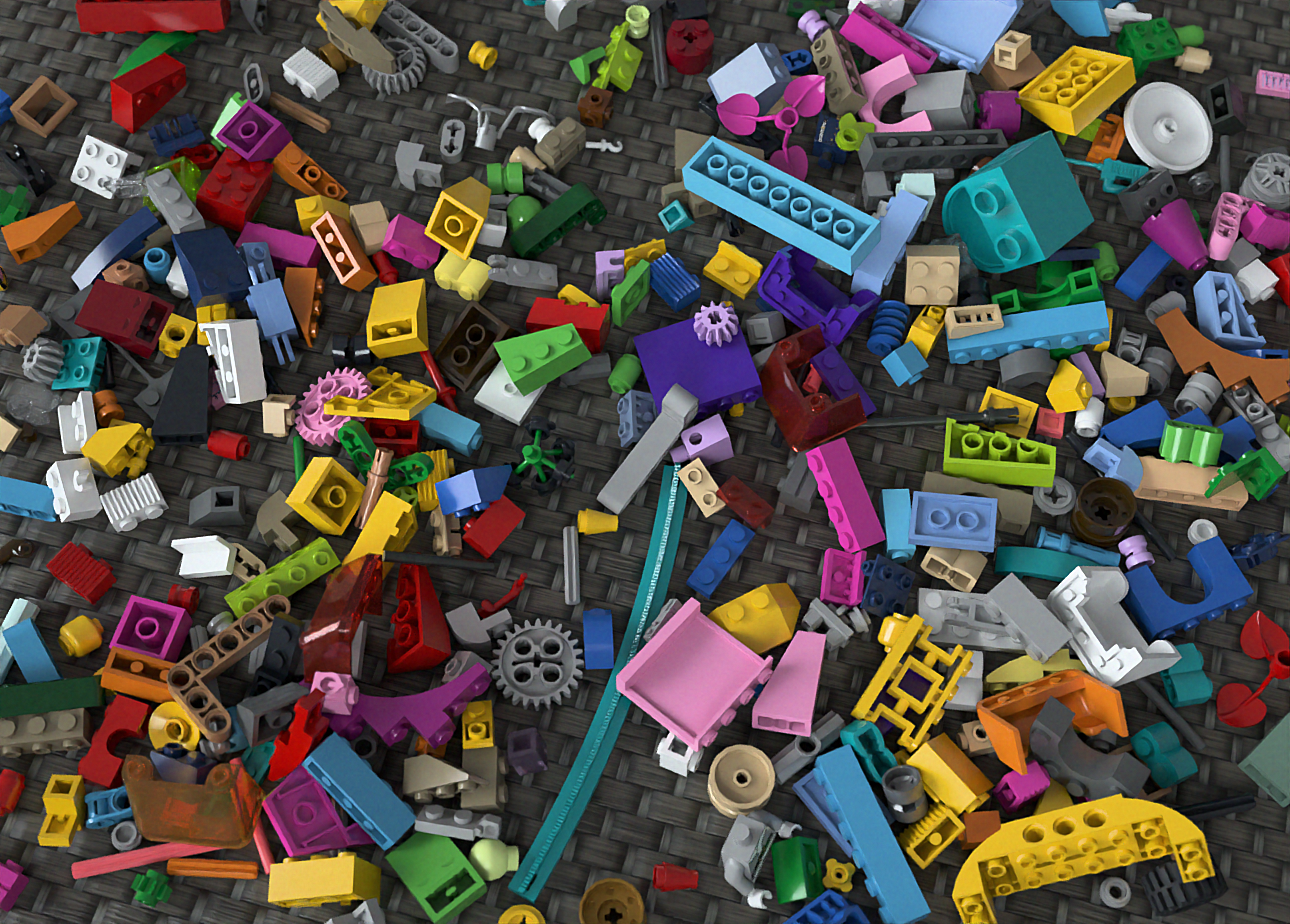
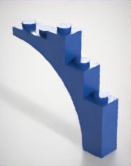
M1156 399L1103 426L1097 438L1104 439L1119 450L1125 445L1133 451L1146 448H1160L1165 421L1171 420L1169 411L1164 406H1161ZM1199 407L1174 419L1175 421L1213 427L1210 417L1204 414ZM1242 415L1217 427L1222 429L1224 433L1217 461L1220 464L1225 465L1228 462L1235 464L1249 450L1258 451L1251 446L1257 437L1255 430ZM1277 484L1273 488V490L1267 495V497L1271 496L1276 491V489L1279 487V484Z

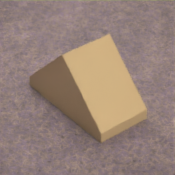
M1107 351L1102 353L1099 373L1102 385L1106 390V398L1142 396L1147 393L1150 373Z

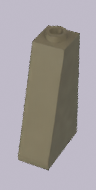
M675 129L676 183L682 182V168L711 138L710 136ZM720 139L769 164V160H764V150Z

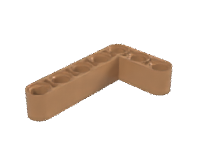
M272 595L174 665L167 673V685L171 696L205 737L213 743L227 741L232 733V724L229 713L205 685L269 639L275 616L270 613L272 609L281 608L285 611V614L290 615V602L283 595ZM251 625L261 627V630L256 633L248 632L246 629ZM228 642L238 645L234 650L230 651L222 648ZM203 660H211L213 662V665L209 668L198 666ZM180 677L189 680L184 686L179 687L173 684ZM197 699H203L208 702L201 709L191 706ZM216 721H221L226 724V727L221 731H214L210 728V725Z

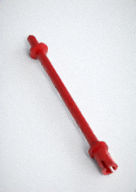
M379 251L375 253L372 260L379 271L378 277L381 283L387 285L398 284L399 272L392 266L387 252ZM430 350L420 351L419 353L438 391L436 392L435 402L444 404L446 409L459 414L453 400L457 395L455 388L447 387Z

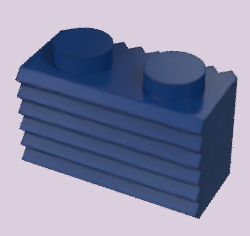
M667 252L662 257H659L658 260H655L653 263L651 262L650 286L655 289L658 295L664 299L675 313L700 298L701 282L695 274L690 275L685 270V265L679 257L674 258Z

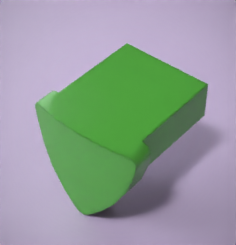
M600 46L569 61V64L577 78L583 84H586L590 81L588 64L605 56L606 53L603 46Z

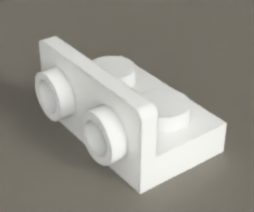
M80 391L77 401L73 402L72 406L60 405L58 407L62 447L65 454H83L80 449L97 432L91 391Z

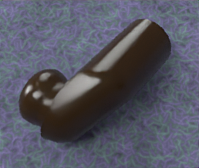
M10 540L0 548V565L2 566L12 557L28 558L32 556L35 552L34 543L29 540Z

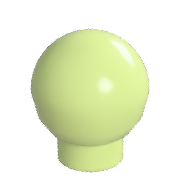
M485 838L478 841L472 847L469 854V862L482 880L491 881L499 879L506 871L518 870V847L506 846L500 840Z

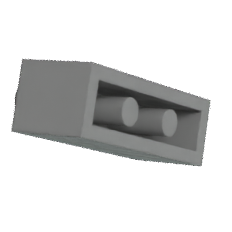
M168 168L145 178L150 199L174 234L206 230L203 217Z
M1012 572L988 592L983 600L986 604L984 607L989 615L995 619L998 617L1005 625L1006 632L1013 639H1019L1026 647L1027 654L1033 660H1039L1042 664H1045L1074 636Z

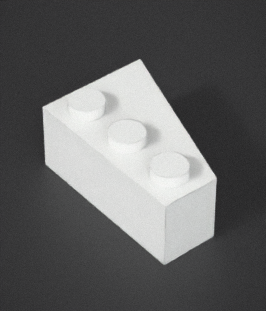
M227 319L198 324L201 332L206 331L210 343L207 351L209 355H214L218 370L214 372L225 403L242 404L266 399L267 383L264 379L263 356L260 351L259 329L256 319Z

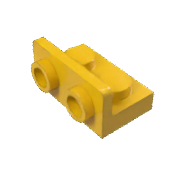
M721 241L717 254L704 267L703 274L744 300L761 279L763 265L757 259L739 251L736 246Z

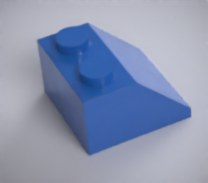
M511 465L473 469L435 483L442 515L454 514L455 518H461L471 515V509L477 512L491 508L489 503L501 499L512 471Z

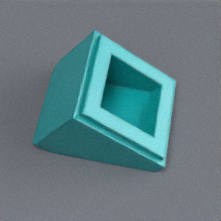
M678 199L658 213L669 233L676 232L695 223L686 206Z

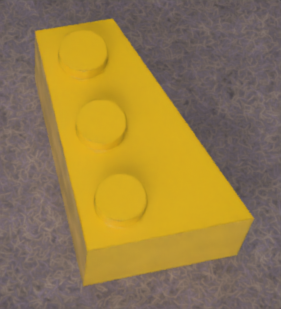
M341 852L335 858H329L326 855H313L307 861H302L299 858H285L283 863L271 864L268 902L281 907L322 906V903L341 901V906H351V900L362 899L365 901L377 898L380 905L381 868L357 857V854L354 852Z

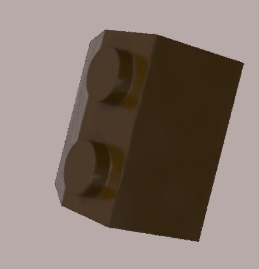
M471 299L432 356L440 373L464 392H467L501 361L493 343L519 337L522 333L485 305Z

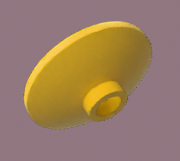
M169 701L158 706L152 713L149 721V736L155 749L164 747L167 743L181 744L184 749L192 752L197 749L201 739V731L176 701Z

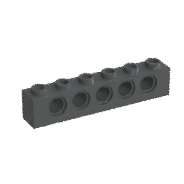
M1002 129L866 133L858 150V156L864 172L973 168L987 156L992 155L996 158L1007 150L1009 146Z

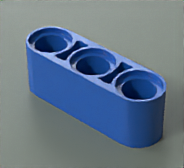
M1152 241L1122 274L1115 284V288L1136 302L1174 258Z

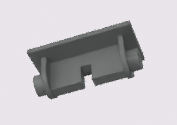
M535 168L532 176L527 175L524 180V184L527 185V191L549 203L554 202L572 187L538 168Z

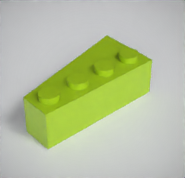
M947 418L943 473L946 476L955 478L965 477L973 482L1052 488L1056 470V447L1025 438H1020L1019 440L1009 438L1003 432L996 431L994 434L980 430V426L973 424L965 426L956 423L955 419Z

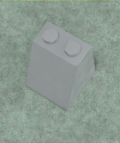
M967 69L914 75L917 85L905 90L906 101L902 105L903 119L910 118L925 110L933 123L935 131L973 130L976 114L973 103L976 95Z

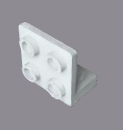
M87 135L70 180L108 199H114L125 168H129L130 164L141 166L144 157L104 139Z

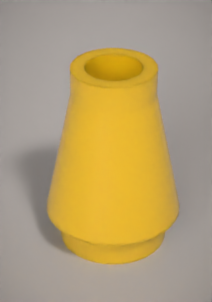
M586 508L585 511L579 510L577 519L578 532H584V535L610 531L616 532L618 516Z

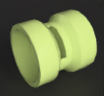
M633 5L629 7L626 12V20L630 22L627 34L632 38H643L649 31V11L644 6Z

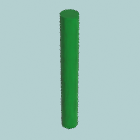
M302 436L293 437L296 484L306 470L304 438Z

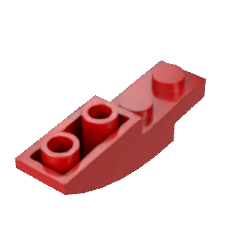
M315 688L307 697L303 695L297 701L294 707L296 712L295 719L292 721L287 731L282 730L274 740L273 745L276 748L269 760L271 767L268 779L272 782L291 773L317 747L327 731L330 720L321 715L326 693L318 688Z

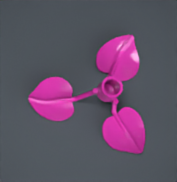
M806 75L790 82L784 91V100L792 107H786L776 115L757 117L760 108L756 99L749 94L740 93L718 104V116L730 132L740 136L752 134L756 128V121L774 120L777 128L785 130L786 133L782 145L783 150H778L771 155L769 165L804 182L808 170L807 155L800 146L795 145L787 149V144L792 133L791 128L797 124L799 115L802 117H812L821 111L825 101L826 78L821 75Z

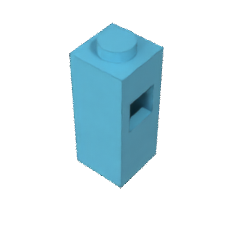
M433 402L411 419L419 420L424 437L467 457H470L474 449L478 450L483 441L481 425Z
M882 489L878 499L880 525L886 537V540L882 541L884 557L895 563L912 560L916 545L908 544L912 511L909 489Z

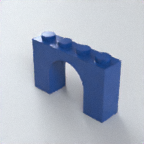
M1219 535L1194 545L1186 555L1204 586V599L1200 603L1182 604L1168 597L1158 584L1148 565L1124 573L1129 589L1123 599L1149 642L1158 638L1160 640H1167L1176 634L1175 631L1182 628L1184 631H1189L1200 624L1199 621L1206 618L1208 621H1213L1221 617L1225 610L1231 608L1232 611H1237L1248 604L1246 600L1254 591Z

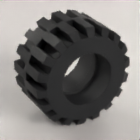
M1209 852L1215 876L1207 877L1200 881L1184 883L1176 860L1158 866L1142 876L1140 881L1155 916L1166 917L1196 908L1222 897L1229 890L1213 853Z

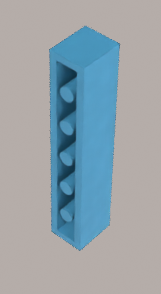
M1105 301L1002 316L1003 328L957 339H949L946 330L950 364H966L970 361L981 359L992 360L1023 349H1070L1077 345H1097L1109 341V322Z
M850 744L817 757L814 764L815 768H813L814 777L819 785L825 787L828 794L825 796L827 805L832 813H837L841 821L838 824L839 830L845 840H850L854 849L852 851L853 860L859 869L863 868L868 878L865 880V884L870 895L877 897L881 906L878 910L883 923L913 924L925 919L931 911Z

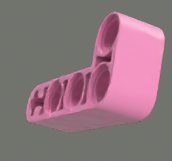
M1222 193L1211 217L1206 243L1210 254L1209 257L1219 261L1226 260L1238 237L1241 220L1244 219V216H1246L1253 204L1266 205L1234 193Z

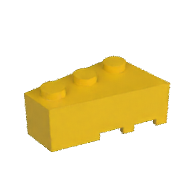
M384 490L351 552L347 554L342 562L341 569L345 580L371 594L376 592L395 564L393 562H383L384 550L403 552L419 529L413 505Z

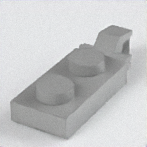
M424 805L415 820V829L420 832L472 841L475 836L498 840L501 834L502 818L491 814H476L469 810L447 809L440 805Z

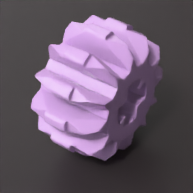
M712 301L709 308L702 305L701 313H696L694 331L698 333L700 341L706 340L709 347L713 342H717V345L721 347L723 340L730 343L732 340L731 335H737L738 317L735 315L732 306L726 308L724 302L716 306Z

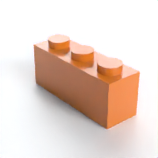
M327 211L310 227L342 285L360 292L378 277L346 219Z
M112 646L102 672L100 685L103 688L160 704L175 701L168 690L166 676L168 671L176 664ZM180 677L173 684L180 687L186 685L189 680Z

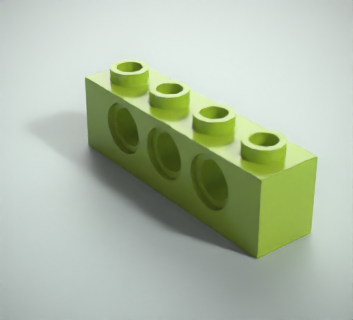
M319 537L224 596V599L237 619H239L270 596L279 594L287 598L341 563L327 540Z

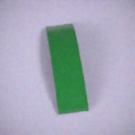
M175 30L171 33L159 31L143 42L128 57L114 79L163 53L169 55L174 50L181 53L196 40V36L184 30Z

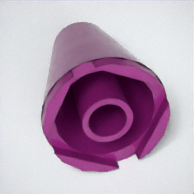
M1183 198L1161 208L1162 213L1157 217L1152 215L1143 224L1141 229L1144 234L1187 270L1194 269V271H1198L1208 263L1207 258L1210 254L1190 206Z

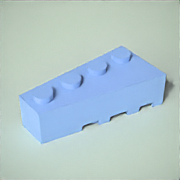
M902 189L896 198L893 196L890 198L886 207L888 212L885 217L880 216L878 219L881 221L880 242L855 270L851 293L855 294L859 290L869 289L880 298L882 297L883 285L888 286L895 270L896 264L894 262L900 263L906 251V242L910 243L925 216L928 201Z

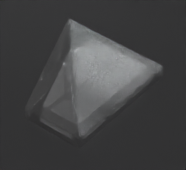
M147 171L105 181L103 187L119 198L149 196L145 178L149 174Z

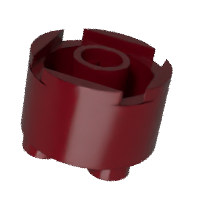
M687 19L672 22L667 33L666 57L668 65L675 67L677 72L684 75H696L703 72L706 66H710L713 58L714 34L707 21Z

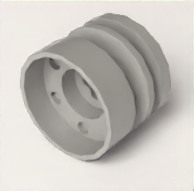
M1268 153L1257 158L1248 176L1242 183L1238 195L1259 201L1269 208L1286 212L1290 206V157L1280 153Z

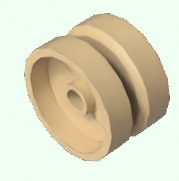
M737 744L725 748L716 756L710 768L708 794L711 803L720 813L734 819L739 814L747 817L749 813L755 810H763L771 797L775 784V771L770 759L761 750L751 745ZM738 780H742V781H744L745 783H744V784H740V783H738Z

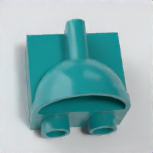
M1051 130L1012 145L972 175L957 183L947 193L942 206L943 227L950 244L958 245L959 255L967 263L979 270L990 273L1008 272L1046 260L1095 221Z

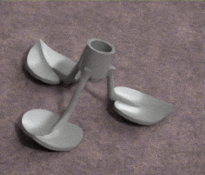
M449 93L447 95L446 104L466 102V104L472 106L478 112V134L475 147L494 151L496 139H501L502 133L516 113H531L546 117L554 126L556 125L555 117L545 110L527 106H516L497 132V126L489 124L490 114L494 112L506 115V111L461 94ZM485 111V122L482 124V112Z

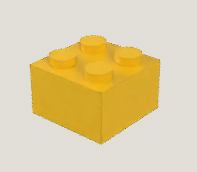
M314 457L285 502L323 534L342 535L361 505L366 487L335 459L331 457Z

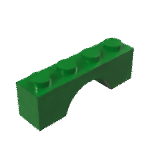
M1040 261L1035 273L1037 294L1046 293L1060 287L1066 281L1068 274L1075 272L1072 271V262ZM1077 345L1070 349H1050V358L1055 361L1063 359L1068 361L1070 355L1082 351L1083 345Z
M1095 267L1069 273L1066 281L1060 287L1046 293L1029 294L1014 289L992 296V303L999 304L1002 316L1105 301L1102 284Z

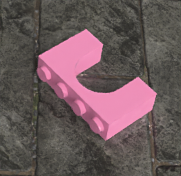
M903 54L860 75L868 102L858 111L862 122L875 124L874 133L935 131L933 123L925 110L899 123L885 124L880 122V113L885 103L893 96L917 85L911 66Z

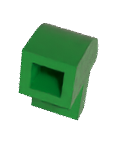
M19 184L13 194L0 189V225L7 226L26 218L31 207L29 199L25 198L28 188Z

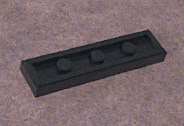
M711 91L698 101V107L730 132L718 116V102L713 91ZM757 122L755 131L752 134L740 136L730 132L744 145L764 150V160H770L774 152L783 149V143Z

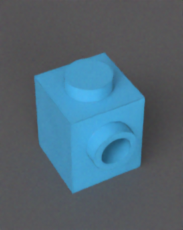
M912 340L894 350L881 361L898 387L906 382L909 385L914 384L923 377L921 372L929 367Z

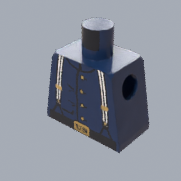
M821 110L812 154L819 157L818 164L820 167L829 169L833 162L841 165L845 164L853 151L842 150L835 140L842 116Z

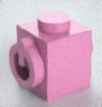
M333 672L315 673L311 692L318 688L326 693L321 712L351 715L352 706L357 704L359 698V688L355 685L351 675Z

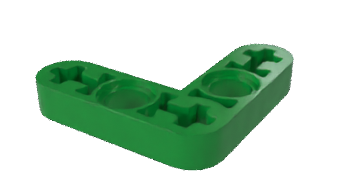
M349 420L339 429L338 437L367 482V472L371 470L377 447L361 423ZM361 452L367 453L371 461L366 460ZM415 453L392 460L387 473L389 479L388 482L384 483L382 492L427 479L434 470L433 460L424 453ZM395 468L402 470L405 474V477L399 476L396 473Z

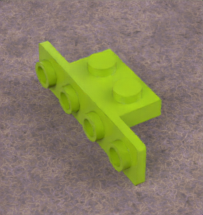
M627 20L621 26H615L611 32L610 38H612V41L605 49L606 57L597 69L599 75L592 86L606 90L610 81L625 92L631 88L643 52L624 40L630 22Z

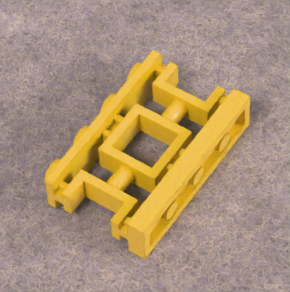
M914 614L908 621L850 714L858 720L864 719L873 724L881 715L903 730L896 743L900 746H905L906 751L912 753L916 748L920 749L928 741L930 734L927 733V730L931 724L937 725L945 712L941 708L946 699L948 701L953 699L959 689L956 682L960 676L965 678L974 664L970 661L974 654L971 650L966 652L958 644L949 655L926 640L933 627L923 624L924 619L917 614ZM916 633H918L920 637L915 646L926 652L927 655L922 663L909 655L904 663L901 664L899 662ZM958 659V664L941 690L939 686L944 677L932 670L934 664L938 660L947 667H950ZM908 668L932 682L921 702L897 687ZM887 680L891 681L886 693L898 700L893 710L882 703H879L873 712L869 710ZM927 706L931 707L913 738L909 735L915 725L903 718L907 708L909 707L921 715Z

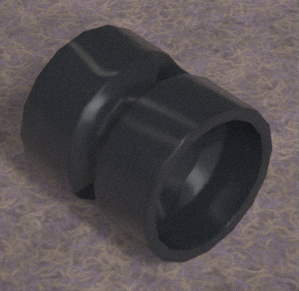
M968 278L958 283V307L992 304L990 300V287L987 280L983 278Z
M350 332L334 333L332 354L335 366H351L352 362H355L357 366H373L374 353L367 347V332H357L355 336H352Z

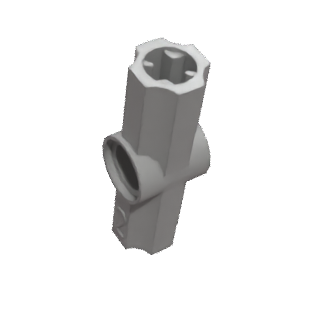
M831 710L812 726L810 737L797 735L792 743L770 759L775 771V781L782 785L805 765L814 762L821 752L840 738V730L846 727L844 720ZM809 743L814 748V751L804 752L799 747V744Z

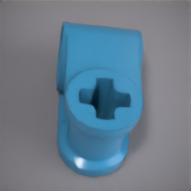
M129 786L92 792L84 796V802L88 804L89 819L86 821V827L90 829H100L124 821L136 820L145 813L147 808L146 799ZM130 798H134L132 806L124 809L125 802Z

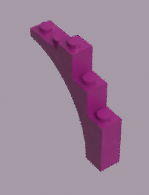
M477 662L461 676L441 687L417 695L395 698L374 697L359 693L358 702L353 704L351 715L321 712V715L330 720L328 727L338 736L344 737L348 742L356 739L362 733L363 727L368 724L390 747L395 742L401 741L407 735L408 730L413 727L436 749L439 745L449 741L453 732L457 729L451 719L454 716L460 715L475 696L484 693L492 679L486 668ZM315 669L298 685L308 688L311 692L315 673L319 671Z

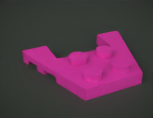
M326 737L313 751H315L328 737ZM303 761L262 802L290 857L376 844L357 822L347 828L344 827L324 788L301 765Z

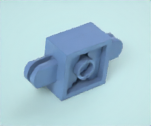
M262 262L258 266L264 283L259 284L253 265L249 266L248 270L254 286L248 287L251 295L246 296L253 317L258 316L259 320H256L260 339L261 341L266 340L269 347L274 346L280 365L285 364L279 345L281 343L285 344L290 362L296 361L289 341L298 339L299 335L280 278L269 281Z

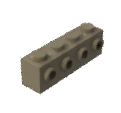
M828 28L810 46L813 61L817 66L818 75L825 76L826 78L825 95L829 103V110L840 116H844L847 113H852L854 116L868 102L846 38L833 29Z
M84 708L0 718V757H18L22 754L31 753L47 754L51 751L59 750L75 751L91 747L94 733V718Z

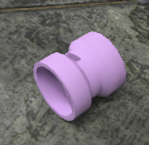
M815 10L805 13L798 23V27L804 33H808V37L813 43L828 28H831L826 21L821 20V16Z
M1143 535L1132 536L1118 544L1121 554L1125 555L1127 559L1125 564L1128 571L1144 565L1149 567L1154 564L1155 560L1152 553L1146 549L1147 542Z

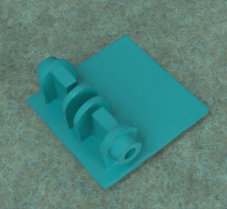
M102 337L63 340L62 346L65 356L62 362L64 364L61 365V372L57 373L51 389L84 388V391L95 393V390L99 389L100 376L98 375L103 372L97 367H104V359L108 350L105 347L106 343L102 341Z

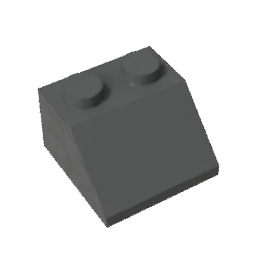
M292 682L284 686H276L269 692L259 696L248 697L237 704L236 720L251 748L275 739L282 730L287 731L296 715L294 707L303 695L307 697L310 694L308 688Z

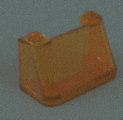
M127 754L121 775L137 830L143 837L151 841L228 849H241L251 842L266 793L241 765L226 763L215 766L210 771L205 785L174 783L157 779L153 775V765L146 757Z

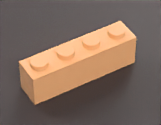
M1154 456L1138 457L1143 467V476L1139 488L1133 492L1136 498L1240 511L1248 501V491L1241 480L1214 496L1206 498L1204 493L1210 487L1208 483L1219 475L1217 471L1221 467L1209 465L1208 468L1194 466L1192 463H1185L1182 460L1181 463H1171L1166 460L1157 459Z

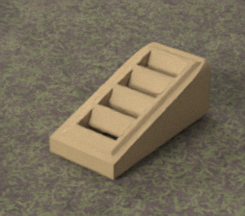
M999 304L947 308L944 318L949 339L962 338L1004 327ZM987 314H991L992 321H988ZM978 316H980L981 322L977 321Z

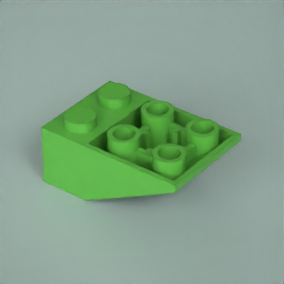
M418 831L385 857L434 924H447L488 891L485 882L448 836Z

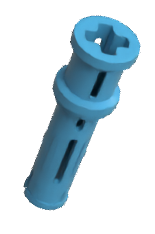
M1042 526L1039 527L1034 539L1033 548L1075 555L1104 567H1118L1120 562V553L1072 540L1066 533L1059 535L1046 531L1045 527Z

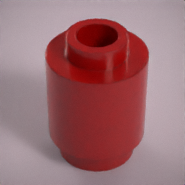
M220 429L219 431L213 430L211 432L207 447L209 451H213L214 455L241 461L244 457L248 456L251 444L248 442L246 435Z
M3 769L0 775V816L2 817L5 813H13L26 787L24 785L26 777L8 769Z

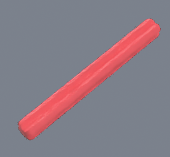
M219 832L75 862L72 864V875L74 879H80L166 861L170 858H180L223 849L225 847V837L223 833Z

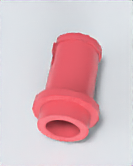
M810 364L811 370L802 387L810 393H818L823 380L813 365Z

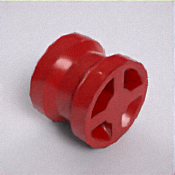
M173 584L168 594L167 604L186 609L188 614L193 615L199 603V588L193 586L183 588L181 584Z

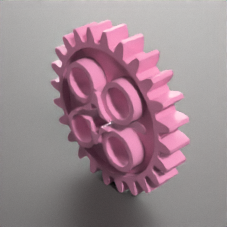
M345 367L343 372L337 368L334 375L327 372L326 379L323 380L319 377L318 384H311V391L303 393L306 397L305 400L298 401L301 408L295 410V414L298 415L294 420L297 424L296 430L312 445L317 443L322 447L324 443H327L331 446L334 439L340 443L338 431L347 421L355 420L359 422L366 419L357 416L324 414V403L336 395L363 400L374 392L371 389L372 384L355 368L350 370L348 367Z

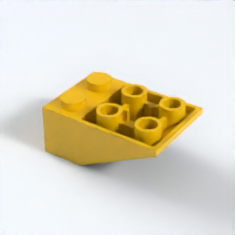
M424 278L375 288L367 319V347L379 359L429 350Z

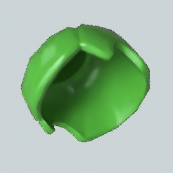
M518 196L511 200L506 215L507 225L513 233L544 210L539 200L531 196Z

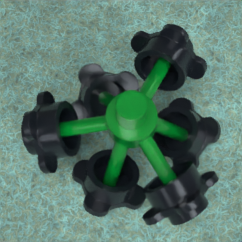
M532 416L531 422L525 424V429L533 440L528 444L519 443L515 448L516 453L520 457L519 464L516 462H511L510 464L505 462L502 466L511 465L512 471L506 485L516 490L522 488L521 482L527 477L524 469H528L530 465L535 466L538 473L533 477L531 488L537 490L540 497H545L554 492L556 488H559L563 481L568 483L570 479L574 478L575 468L572 465L575 460L573 458L575 455V443L572 439L566 441L562 437H558L550 450H543L540 448V441L549 438L550 431L556 429V424L549 421L546 417ZM551 455L553 461H555L557 464L546 459L547 456ZM545 464L549 466L550 468L554 469V472L550 470H543L541 465Z

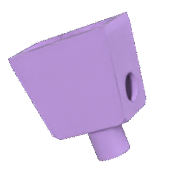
M719 414L681 432L683 445L669 450L674 464L675 462L682 463L687 460L692 462L699 457L704 466H708L734 457L729 434Z

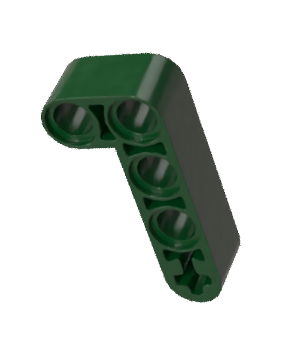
M579 182L513 233L509 239V244L522 260L532 261L582 221L586 220L591 226L602 222L607 215V210L586 182Z
M102 675L16 685H0V718L107 704L106 690L100 685Z

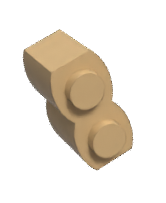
M380 201L350 206V222L366 256L374 255L379 251L385 252L381 248L390 222L388 209L386 207L383 208Z
M931 546L920 566L930 575L945 579L954 588L970 593L988 560L981 553L974 550Z

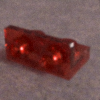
M731 476L717 490L716 496L755 529L759 526L765 529L772 522L775 509L736 476Z

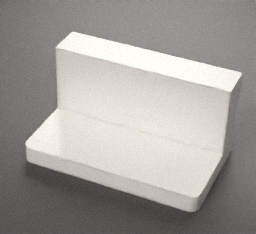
M220 536L172 540L171 546L183 554L179 573L183 578L191 579L231 575L233 573L237 548Z

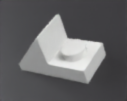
M488 208L487 218L477 238L478 244L502 247L507 228L506 211Z

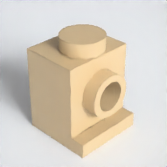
M1012 30L1007 32L995 43L994 64L1016 70L1018 63L1030 54L1031 36Z
M269 394L262 402L264 433H273V436L276 437L289 435V428L295 423V410L291 409V406L296 401V395Z
M980 720L964 723L960 726L956 734L957 744L960 750H964L968 758L995 752ZM976 732H982L983 738H979Z

